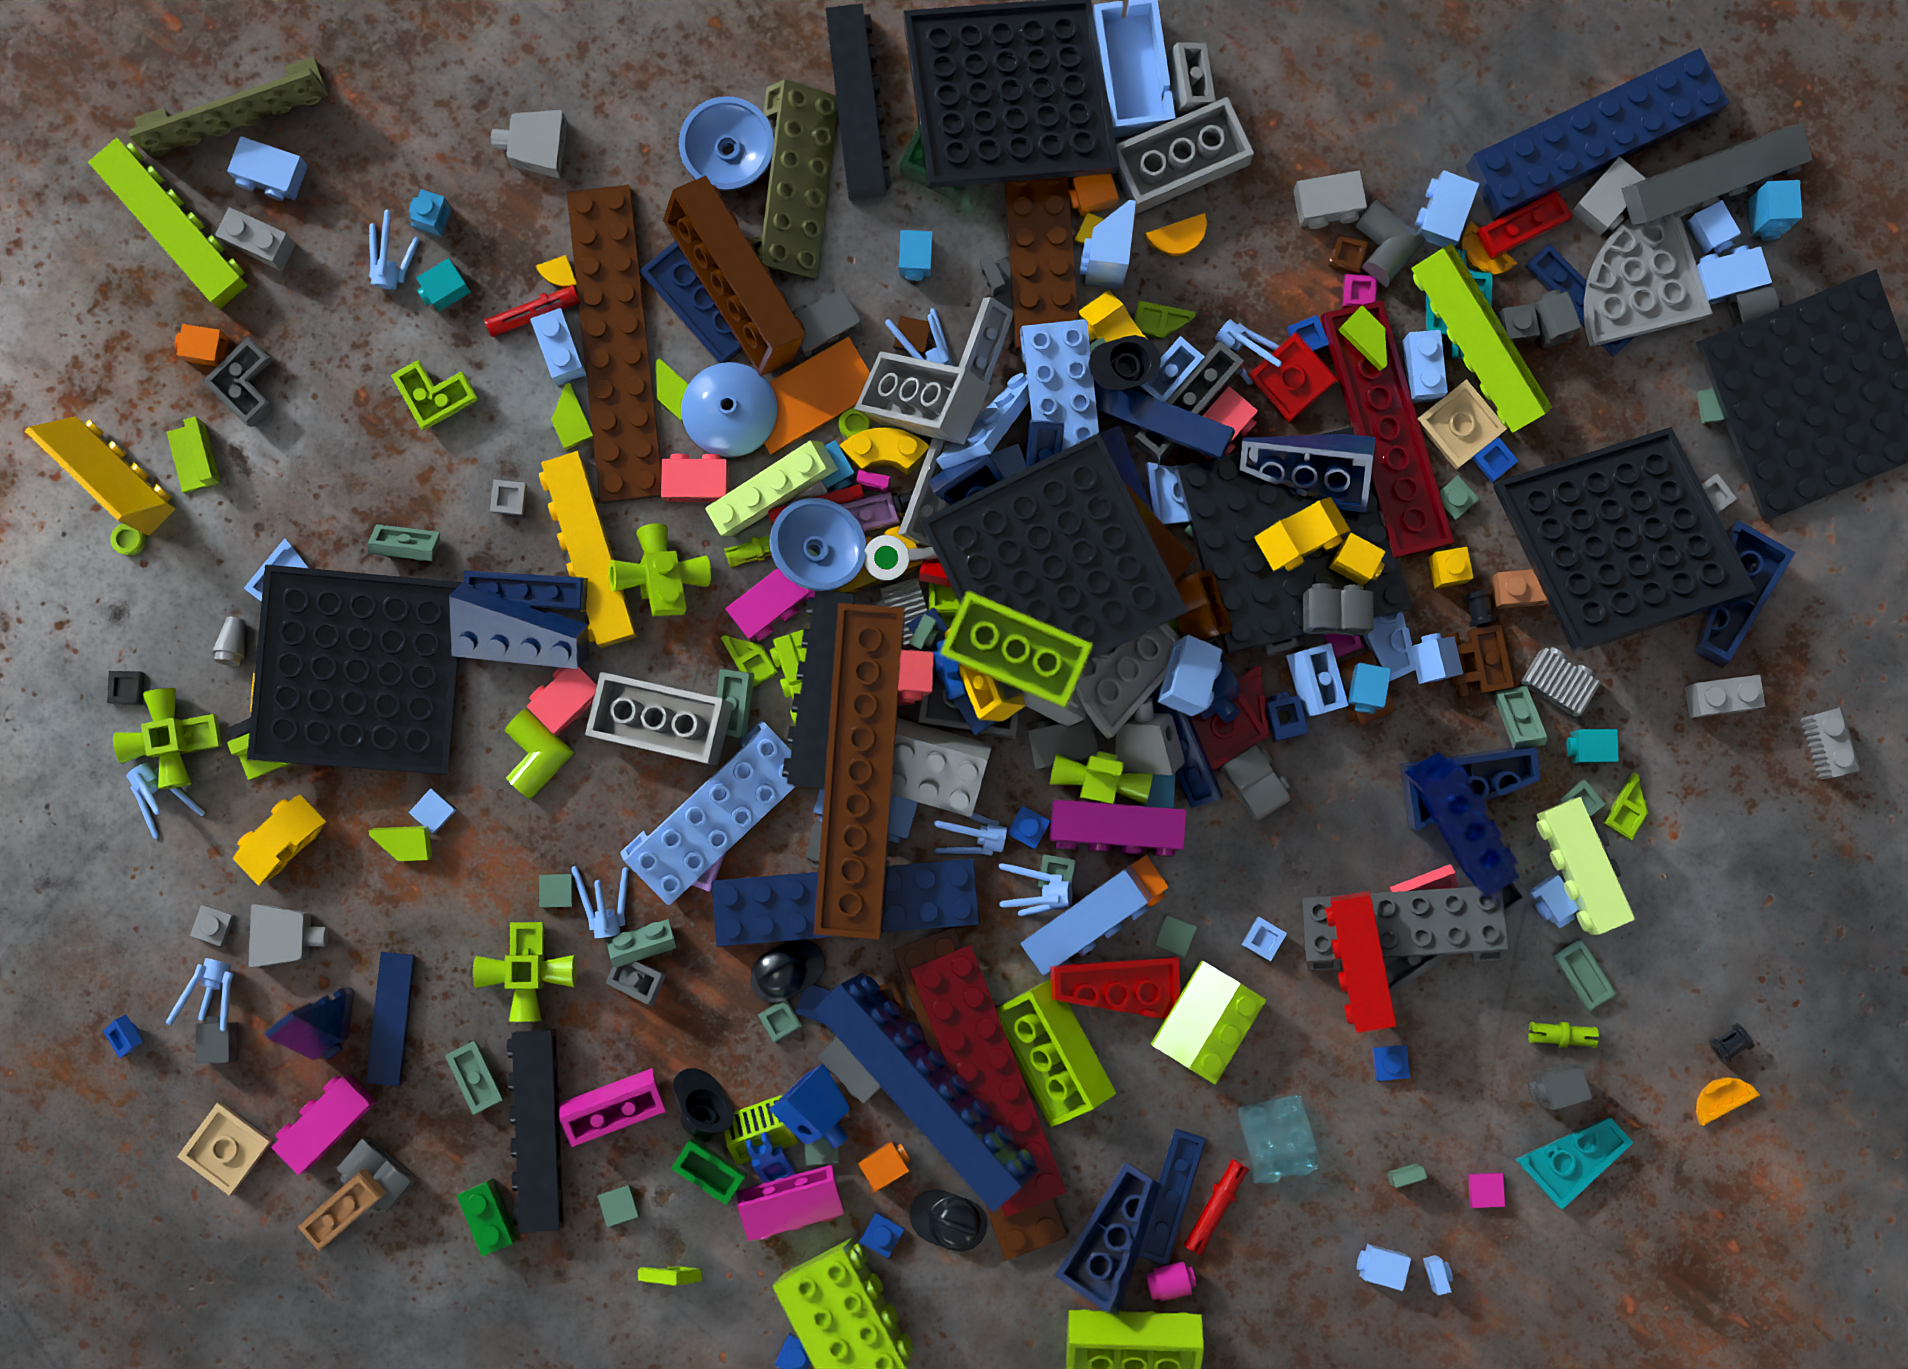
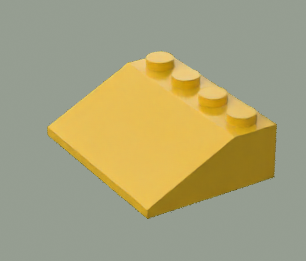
M74 416L29 426L25 430L41 448L117 521L150 536L176 510L169 502L172 496L158 484L153 487L146 480L149 474L135 462L130 465L123 458L127 453L114 441L108 444L101 437L104 431L92 420L89 419L87 422H84Z

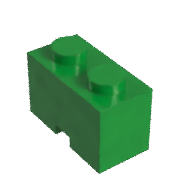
M694 1137L688 1141L671 1167L673 1171L691 1183H695L724 1205L730 1202L748 1174Z
M494 1178L456 1195L481 1257L513 1244L519 1239L510 1215L506 1212L503 1198Z

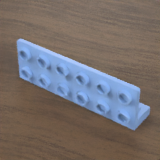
M1083 319L1022 326L1020 338L1023 362H1026L1032 420L1063 422L1062 450L1099 433L1094 381L1088 365L1091 353L1087 321Z
M762 719L747 733V737L741 738L738 741L743 748L650 835L643 830L620 852L624 862L667 905L672 904L795 787L789 786L787 778L782 777L784 759L791 758V750Z

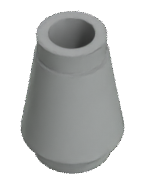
M226 617V621L212 650V653L215 654V662L227 666H240L241 660L245 659V620L237 617Z

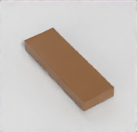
M364 1168L304 1220L298 1228L314 1247L320 1251L385 1195L386 1191Z

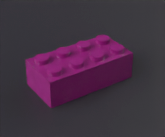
M1054 800L1051 806L1049 842H1056L1057 849L1075 850L1077 849V844L1088 845V851L1107 852L1110 850V846L1121 847L1120 853L1140 855L1143 849H1152L1153 856L1172 857L1175 856V851L1184 849L1186 810Z

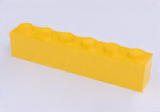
M578 451L541 462L543 472L539 473V478L543 490L550 491L553 502L548 503V508L553 521L558 520L562 532L557 533L559 544L563 552L568 550L571 562L566 564L569 576L588 578L586 610L580 611H586L589 618L588 635L590 642H596L597 646L602 649L637 638V632L624 590L612 592L610 589L608 567L610 560H614L583 457Z

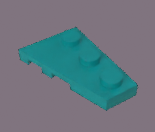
M1606 1117L1514 1160L1553 1203L1563 1210L1634 1142L1612 1118Z

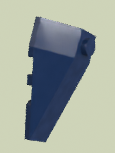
M1351 434L1243 438L1240 470L1270 483H1280L1293 488L1297 494L1304 497L1309 495L1319 500L1331 497L1339 510L1367 513L1376 437Z
M351 987L341 988L333 994L335 999L331 1000L326 995L314 1004L310 1002L289 1012L266 1030L264 1035L268 1039L312 1060L325 1057L328 1061L343 1050L341 1044L349 1037L354 991Z

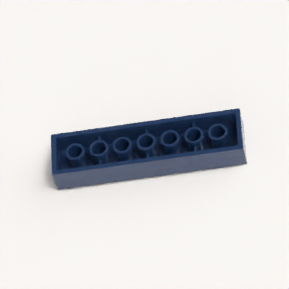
M1698 48L1473 154L1466 167L1473 181L1479 183L1478 191L1495 221L1555 190L1559 191L1610 167L1619 156L1625 160L1718 116L1729 104V101L1701 48Z
M973 859L887 866L882 933L979 924ZM818 872L712 881L716 947L836 937L814 934Z
M861 973L839 984L813 1011L994 1213L1040 1171L1036 1166L1034 1157L1014 1142L1013 1135L1007 1127L996 1122L990 1115L989 1107L982 1100L976 1099L971 1094L966 1081L961 1076L953 1074L946 1066L945 1058L938 1051L932 1050L927 1045L922 1032L914 1025H910L901 1016V1009L893 1001L887 1000L879 991L878 983L873 978Z

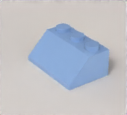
M1129 200L1093 228L1091 238H1085L1080 266V275H1086L1085 285L1114 289L1123 288L1129 265L1136 201Z

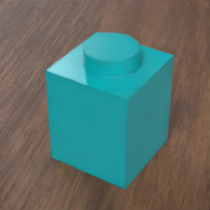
M449 258L416 277L421 285V288L417 290L426 306L433 304L438 312L471 293Z
M1580 729L1570 732V737L1566 741V752L1568 757H1571L1572 764H1610L1618 762L1617 729Z

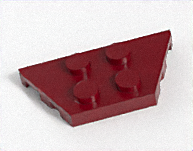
M1260 665L1236 679L1241 695L1233 701L1240 710L1239 715L1234 720L1224 723L1217 713L1204 720L1197 714L1190 716L1213 771L1269 736Z

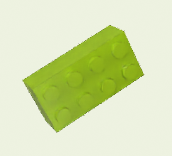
M967 591L940 654L947 659L1067 709L1093 649V645Z

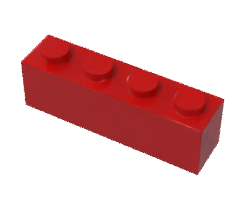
M1370 891L1331 897V907H1325L1328 926H1335L1337 939L1332 940L1335 960L1342 959L1344 972H1338L1341 992L1348 991L1350 1004L1344 1005L1348 1025H1355L1356 1033L1396 1027Z

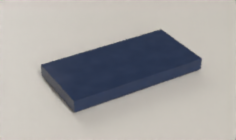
M676 241L639 270L644 279L718 363L729 362L743 350Z

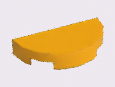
M1203 213L1147 232L1145 237L1151 247L1158 249L1162 253L1169 254L1172 257L1186 255L1195 250L1204 238L1207 227L1206 214Z
M1472 221L1468 224L1462 234L1461 249L1467 251L1466 261L1471 268L1481 273H1492V276L1507 273L1518 264L1507 253L1491 260L1475 235L1480 228Z
M1723 1077L1713 1080L1702 1089L1697 1099L1696 1115L1699 1124L1704 1126L1759 1097L1760 1094L1752 1085L1737 1078Z

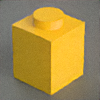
M1350 533L1341 543L1329 568L1364 586L1371 579L1376 580L1385 565V563L1381 562L1385 551Z
M1467 547L1435 552L1428 558L1434 589L1466 584L1473 579Z

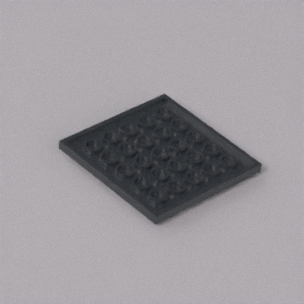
M1038 0L903 11V23L928 189L1118 173L1120 164L1091 0Z
M1877 269L1865 272L1696 342L1762 521H1768L1908 463V354Z
M1353 427L1319 434L1356 435ZM1241 452L1224 456L1222 461L1214 458L1179 466L1175 469L1202 570H1211L1220 588L1221 601L1225 605L1231 620L1232 631L1221 636L1226 654L1312 634L1303 632V593L1312 588V585L1318 583L1331 584L1332 589L1344 590V586L1359 585L1329 568L1340 545L1329 551H1326L1324 547L1303 557L1305 562L1291 571H1287L1285 567L1273 571L1254 537L1277 522L1319 501V499L1309 495L1304 497L1297 494L1293 488L1280 483L1273 484L1241 471ZM1370 484L1367 513L1348 510L1339 511L1351 530L1341 536L1342 540L1350 533H1353L1385 551L1381 562L1385 563L1379 577L1376 580L1371 579L1363 586L1364 590L1373 591V619L1409 611L1413 606L1399 558H1393L1386 529L1383 526L1377 506L1378 501Z
M1672 427L1502 479L1494 484L1493 489L1573 654L1751 597L1757 591Z
M1100 433L920 520L960 605L968 591L1091 643L1093 649L1087 661L1188 613ZM997 680L1007 700L1024 693L1020 689Z
M265 564L247 760L448 775L458 658L452 656L449 595L462 582Z

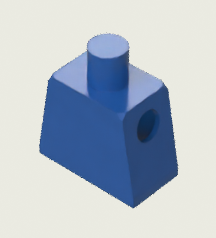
M824 1064L807 1072L769 1108L772 1114L805 1144L809 1145L824 1137L830 1146L836 1149L849 1137L838 1124L849 1112V1105Z

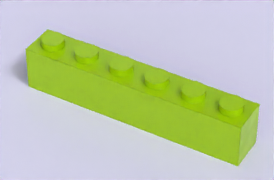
M118 138L114 139L89 160L88 163L205 297L220 310L248 286L241 277L245 274V271L233 258L227 261L221 253L225 249L213 235L207 238L201 232V229L205 226L192 212L187 215L180 208L184 204L181 198L172 189L167 192L160 185L164 179L151 165L147 169L140 162L144 156L131 142L126 146Z
M1450 243L1412 267L1415 284L1421 291L1425 290L1431 300L1430 307L1433 313L1438 318H1442L1448 327L1446 331L1449 339L1454 345H1459L1465 355L1463 357L1465 365L1472 373L1475 372L1481 381L1480 388L1484 396L1488 400L1492 399L1498 409L1497 416L1500 422L1505 427H1509L1513 433L1546 414L1552 408V405L1453 244Z

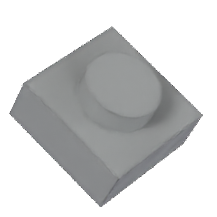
M1718 473L1701 484L1716 513H1719L1737 499Z
M493 480L490 512L524 516L527 484L524 482Z
M201 905L190 936L218 946H224L235 915Z

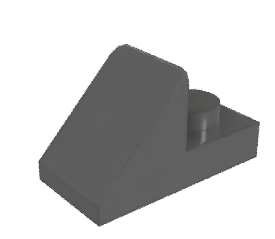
M635 961L617 968L612 967L606 984L653 1006L666 973Z

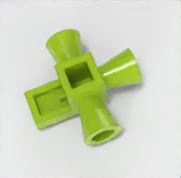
M661 523L644 525L636 531L644 552L640 564L610 560L608 567L610 589L612 592L640 585L642 599L650 600L652 616L684 615L687 607L682 583L709 587L711 581L709 558L707 555L678 562L676 551H667L668 527Z
M160 688L142 693L153 722L141 724L142 732L114 733L113 747L118 761L123 764L146 754V756L159 759V790L191 785L181 754L222 747L217 715L209 714L184 720L176 719V688Z
M1098 752L1095 757L1090 756L1086 765L1056 753L1049 785H1082L1079 799L1091 802L1113 804L1115 793H1118L1146 805L1153 773H1121L1123 763L1117 762V756L1109 753Z
M510 922V955H505V961L475 956L473 965L475 988L505 983V989H515L509 1022L542 1021L535 988H544V982L569 987L576 986L577 962L575 955L544 961L545 922Z

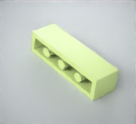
M810 440L705 509L720 536H735L768 515L769 510L779 508L837 471L838 468L823 442Z
M1581 797L1568 800L1536 814L1539 819L1536 823L1538 831L1544 840L1548 839L1552 848V852H1550L1551 860L1555 868L1562 871L1566 880L1563 883L1565 892L1571 901L1575 900L1580 911L1577 913V918L1582 929L1588 931L1590 935H1600L1635 920Z

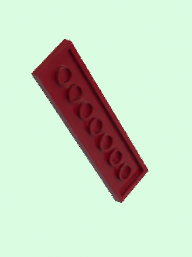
M1383 300L1323 313L1320 316L1328 339L1329 349L1354 432L1360 436L1376 437L1370 484L1378 501L1377 506L1383 526L1386 529L1393 558L1453 544V536ZM1361 306L1385 327L1387 366L1381 371L1338 330Z
M971 945L910 968V973L941 1053L946 1060V1066L954 1075L957 1074L966 1081L971 1094L976 1099L982 1100L989 1107L990 1115L999 1125L1002 1124L1010 1130L1014 1142L1034 1157L1036 1166L1040 1169L1037 1174L1001 1206L1005 1217L1067 1193Z

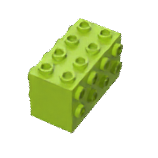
M853 1238L785 1272L772 1287L815 1369H907L913 1358L912 1352L915 1350L912 1340L906 1332L901 1333L896 1323L899 1321V1317L892 1303L886 1304L881 1294L884 1290L883 1285L876 1273H870L865 1263L868 1261L867 1254L860 1243L855 1244Z

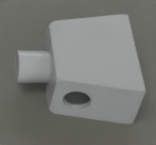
M563 110L514 113L511 115L509 130L492 129L491 147L507 149V159L513 167L554 178H561L567 119Z
M1148 697L1117 731L1116 761L1123 763L1122 772L1173 775L1185 763L1175 723L1170 714L1154 713L1152 698Z
M251 904L249 967H263L307 960L310 957V946H327L328 928L311 927L310 913L269 905Z

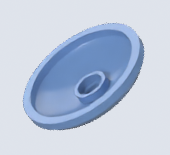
M723 96L707 100L690 112L681 127L679 152L686 170L695 180L706 175L711 184L717 186L719 191L739 190L753 184L765 173L772 160L774 135L771 125L758 107L744 99ZM728 146L733 147L734 152L726 155L723 153L724 148Z
M726 362L710 366L693 378L684 393L681 414L688 435L698 447L709 454H719L724 458H735L752 453L767 441L777 421L778 407L774 391L764 376L760 377L755 369L747 365ZM727 400L732 401V409H722L723 402Z
M822 498L798 500L787 506L779 514L772 526L770 549L774 562L786 578L802 588L812 591L839 589L855 578L865 561L866 539L862 527L846 508L833 501ZM808 550H815L818 556L810 555Z

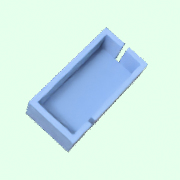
M1129 0L1126 11L1127 18H1121L1123 11L1122 1L1094 4L1093 13L1115 138L1140 135L1176 119L1172 92L1169 91L1170 79L1158 0Z

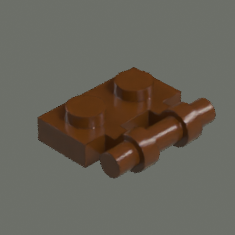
M1501 624L1468 630L1469 643L1466 644L1460 643L1458 633L1446 635V638L1455 637L1463 670L1462 675L1451 677L1453 686L1457 688L1459 698L1471 696L1469 683L1478 682L1480 694L1514 687ZM1472 653L1475 671L1467 673L1463 655Z

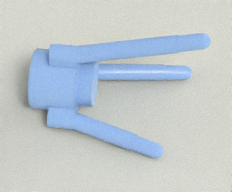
M385 210L380 259H378L376 225L371 223L369 226L371 262L369 278L372 279V286L395 290L397 282L404 283L405 274L416 251L419 238L415 237L400 269H397L396 262L387 260L391 212L390 210Z
M932 308L930 310L931 314L928 315V321L937 347L925 353L927 356L926 361L955 366L948 351L936 309ZM887 319L885 324L912 357L924 360L893 322Z
M1228 320L1215 337V340L1221 341L1230 350L1233 349L1238 352L1245 345L1275 366L1280 367L1282 365L1281 361L1248 338L1273 351L1279 345L1248 330L1241 323L1236 324L1233 320ZM1243 368L1240 376L1248 385H1251L1253 381Z
M143 763L133 768L126 777L132 785L130 789L136 796L151 835L154 839H157L159 834L146 800L154 814H160V809L152 795L158 790L159 768L153 770L149 763ZM180 788L170 789L199 816L205 815V811Z
M975 812L969 818L986 825H980L979 830L936 821L934 825L938 828L978 837L977 844L982 845V847L936 848L934 852L947 855L984 854L992 856L993 851L1002 853L1007 827L999 826V821L988 819Z
M999 864L1001 870L1050 882L1049 885L1043 886L1042 897L1001 901V907L1044 904L1019 910V916H1026L1051 910H1065V907L1072 906V885L1070 881L1063 882L1062 874L1051 875L1014 865Z
M573 866L572 873L588 917L589 929L594 930L595 938L616 936L620 933V926L625 925L624 912L629 869L624 867L622 870L617 915H615L614 909L606 910L601 882L599 880L595 881L598 911H595L594 915L579 870L576 866Z
M205 958L203 965L197 964L194 976L173 1008L166 1024L169 1026L173 1024L199 980L202 979L201 986L207 987L198 1019L200 1021L205 1019L214 989L220 990L221 985H223L220 1030L225 1031L227 1029L230 984L234 975L229 972L231 965Z

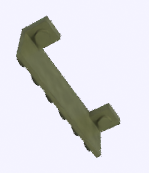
M311 57L284 66L286 77L169 116L168 111L165 108H161L135 117L134 120L137 128L129 130L128 133L130 138L148 156H163L168 154L173 148L182 145H196L202 138L211 135H225L231 131V128L240 125L250 126L257 124L263 117L272 114L276 116L286 114L291 108L301 104H315L322 97L328 96V92L317 60Z
M786 79L767 87L764 115L768 120L776 121L763 235L750 240L761 264H765L768 269L813 280L818 277L838 113L835 94Z

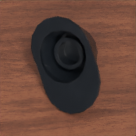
M1132 335L1105 342L1095 347L1089 356L1088 365L1090 374L1103 388L1121 391L1140 386L1154 379L1160 369L1161 359L1159 351L1151 341L1145 337Z
M806 939L791 940L770 950L755 962L751 970L750 982L753 991L760 999L769 1003H779L811 987L819 980L824 971L825 960L823 953L815 943Z
M687 1068L677 1074L672 1088L675 1099L681 1109L680 1121L686 1132L694 1137L701 1138L705 1143L710 1141L717 1133L728 1130L734 1122V1113L715 1078L706 1071L697 1068Z
M933 1189L919 1195L911 1206L910 1221L912 1228L918 1236L933 1244L953 1251L964 1252L979 1245L986 1235L987 1220L985 1213L978 1204L969 1199L947 1191Z

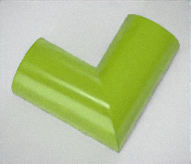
M419 359L391 374L422 431L431 428L479 400L474 387L463 371L436 386L432 383Z
M527 708L518 713L505 728V733L528 753L506 779L520 793L531 800L575 752L558 736L554 735Z

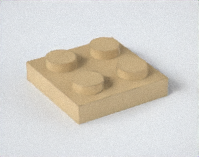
M1467 379L1418 418L1420 428L1456 470L1507 429Z
M218 1102L177 1157L227 1195L231 1196L273 1140L222 1102Z

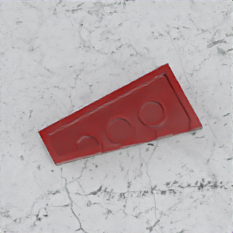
M1175 956L1050 966L1051 997L1058 1001L1166 1019L1180 996L1179 957Z

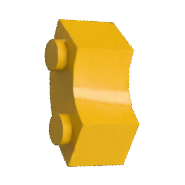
M1109 290L1078 311L1081 320L1085 319L1087 321L1089 342L1092 340L1096 341L1102 337L1105 342L1132 335L1145 337L1134 323L1124 304Z
M886 427L861 431L839 445L844 456L857 470L869 472L874 468L886 466L896 468L907 476L925 460L930 447L925 441L909 432Z
M1330 497L1319 500L1304 510L1277 522L1254 538L1273 571L1283 567L1287 571H1291L1305 562L1303 557L1324 547L1326 551H1329L1343 542L1341 536L1351 530Z
M300 794L290 801L283 799L278 802L271 810L273 815L257 830L246 833L237 843L240 848L232 859L258 886L281 872L299 851L317 837L326 823Z

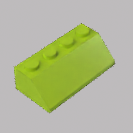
M1051 979L996 1007L1018 1068L1050 1128L1095 1109L1117 1094L1068 1002L1052 999Z
M1069 1310L1066 1369H1201L1204 1349L1201 1314L1119 1311L1117 1316L1106 1311Z

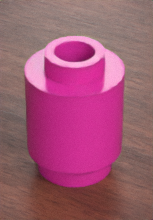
M1184 1262L1154 1268L1152 1273L1146 1274L1152 1300L1160 1299L1162 1302L1192 1295L1191 1288L1196 1287L1192 1267L1186 1268Z

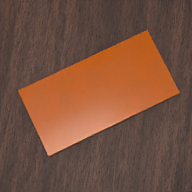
M849 336L769 382L774 391L778 407L775 427L770 437L764 443L771 456L840 417L844 411L855 408L870 375V371Z

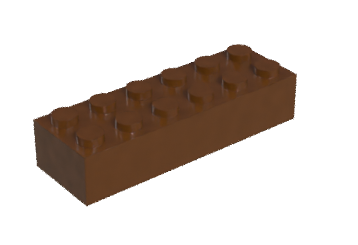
M705 175L673 189L663 222L759 376L761 377L791 363L805 336L803 323L791 312L785 294L776 288L771 280V273L768 267L763 263L761 264L755 254L751 240L748 237H744L739 229L736 216L732 211H728L722 202V196L717 186L712 185Z

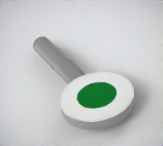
M882 535L871 540L866 546L864 566L867 572L875 579L891 581L904 573L908 562L938 558L932 547L907 549L898 538Z

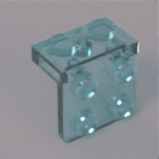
M1292 1095L1239 1108L1238 1118L1250 1156V1170L1254 1184L1259 1182L1273 1183L1281 1177L1290 1175L1305 1176L1318 1169V1151L1300 1096Z

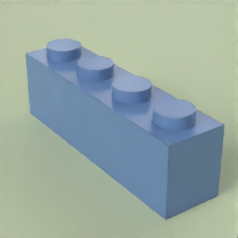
M1129 866L1020 944L1041 974L1045 975L1050 971V966L1071 964L1068 958L1076 952L1081 957L1097 946L1094 940L1102 934L1106 938L1111 937L1123 928L1120 922L1129 915L1135 920L1149 910L1146 904L1153 896L1133 868Z

